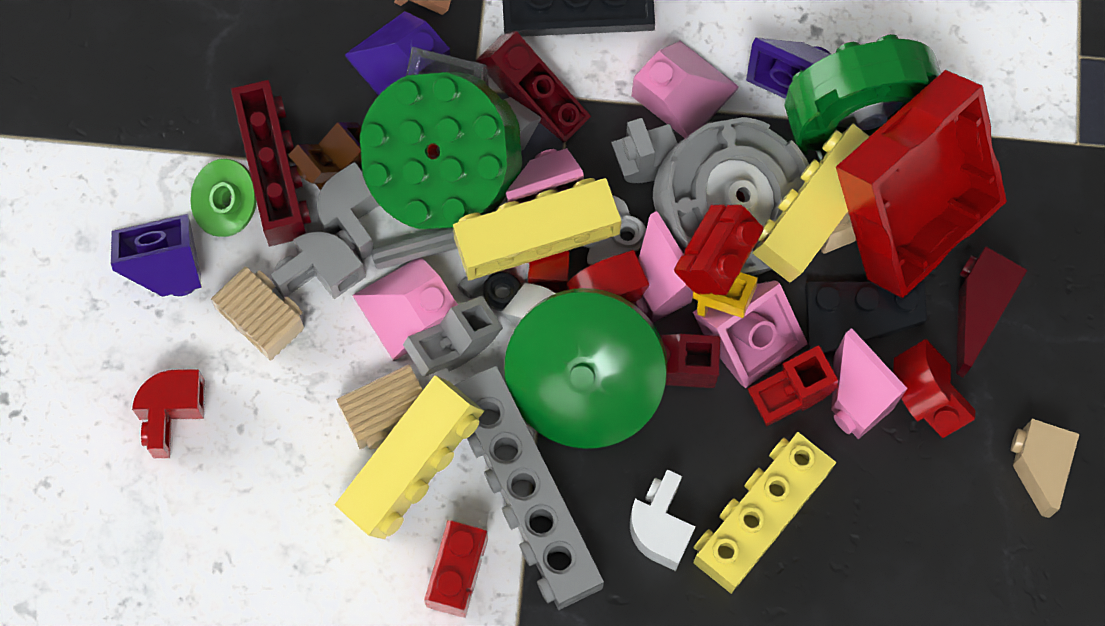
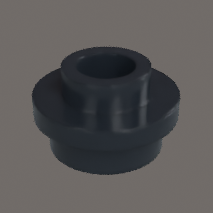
M498 272L491 275L485 281L483 296L491 308L503 311L522 285L513 274ZM504 287L510 291V294L505 298H500L495 294L496 290Z

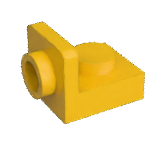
M740 272L727 295L697 294L693 292V299L698 300L697 315L705 317L710 307L744 318L756 290L758 278Z

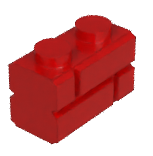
M711 205L687 245L685 254L680 257L676 264L674 272L697 294L727 295L758 242L764 227L742 205H727V207L725 205Z
M447 520L424 598L426 607L466 618L482 563L481 557L484 556L487 546L488 531Z

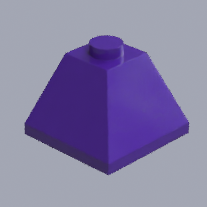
M405 11L345 54L347 60L378 96L392 83L407 75L442 73L451 69L450 48L426 21Z
M755 38L751 47L746 81L786 99L789 85L793 82V76L831 55V53L822 47H813L804 42Z
M185 214L111 231L112 270L162 297L168 295L185 296L192 293L195 289L202 288L201 271L189 215Z

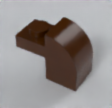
M337 122L319 144H297L289 154V157L297 165L296 169L299 175L306 181L316 184L321 190L332 176L354 162L362 171L360 147L362 127L358 122Z

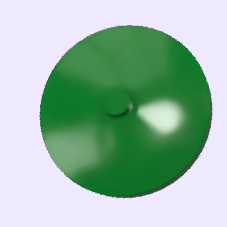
M590 288L570 289L543 299L521 319L510 338L506 350L505 380L521 416L537 432L554 442L566 446L586 449L600 448L629 438L651 419L664 393L667 380V357L662 339L656 327L644 312L633 303L604 290Z

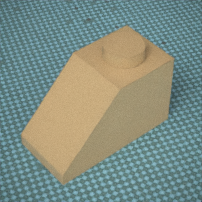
M1031 419L1023 430L1018 428L1013 437L1010 451L1016 453L1013 467L1041 516L1050 518L1060 509L1079 434Z

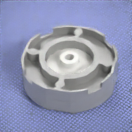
M747 117L707 123L676 144L669 151L658 169L652 198L655 211H658L682 253L685 254L687 245L711 205H725L726 207L727 205H742L762 226L769 219L775 222L783 212L777 207L791 189L798 192L805 183L800 176L809 163L799 147L792 140L786 142L781 136L770 130V124ZM758 240V242L756 243V245L754 246L752 252L755 250V248H756V247L758 246V244L760 243L759 240ZM751 252L740 272L754 276L772 269Z

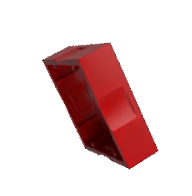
M944 70L836 166L867 279L901 298L907 295L934 270L958 243L975 232L1007 202L999 162L992 148L991 123L983 85L948 70Z

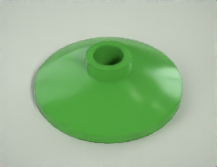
M214 160L203 167L194 180L190 197L191 210L197 224L206 233L217 237L233 236L248 225L255 212L257 201L250 172L244 165L235 160Z

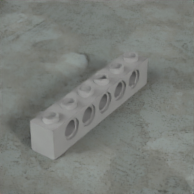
M497 365L455 384L460 391L484 411L492 410L500 416L499 420L492 425H484L479 422L477 429L467 440L475 457L478 458L483 455L489 467V470L484 471V475L492 492L495 494L500 491L507 504L501 509L510 529L513 530L518 527L524 539V542L520 543L519 547L529 566L536 564L542 576V579L537 580V584L547 603L554 601L557 609L560 610L602 590L604 581ZM510 445L516 449L517 455L512 460L503 461L495 456V451L500 446ZM525 480L532 483L535 490L527 497H520L513 492V485L518 481ZM544 516L551 520L553 527L550 531L541 534L533 531L529 524L535 517ZM562 552L570 558L571 564L564 570H555L550 567L547 560L553 553Z

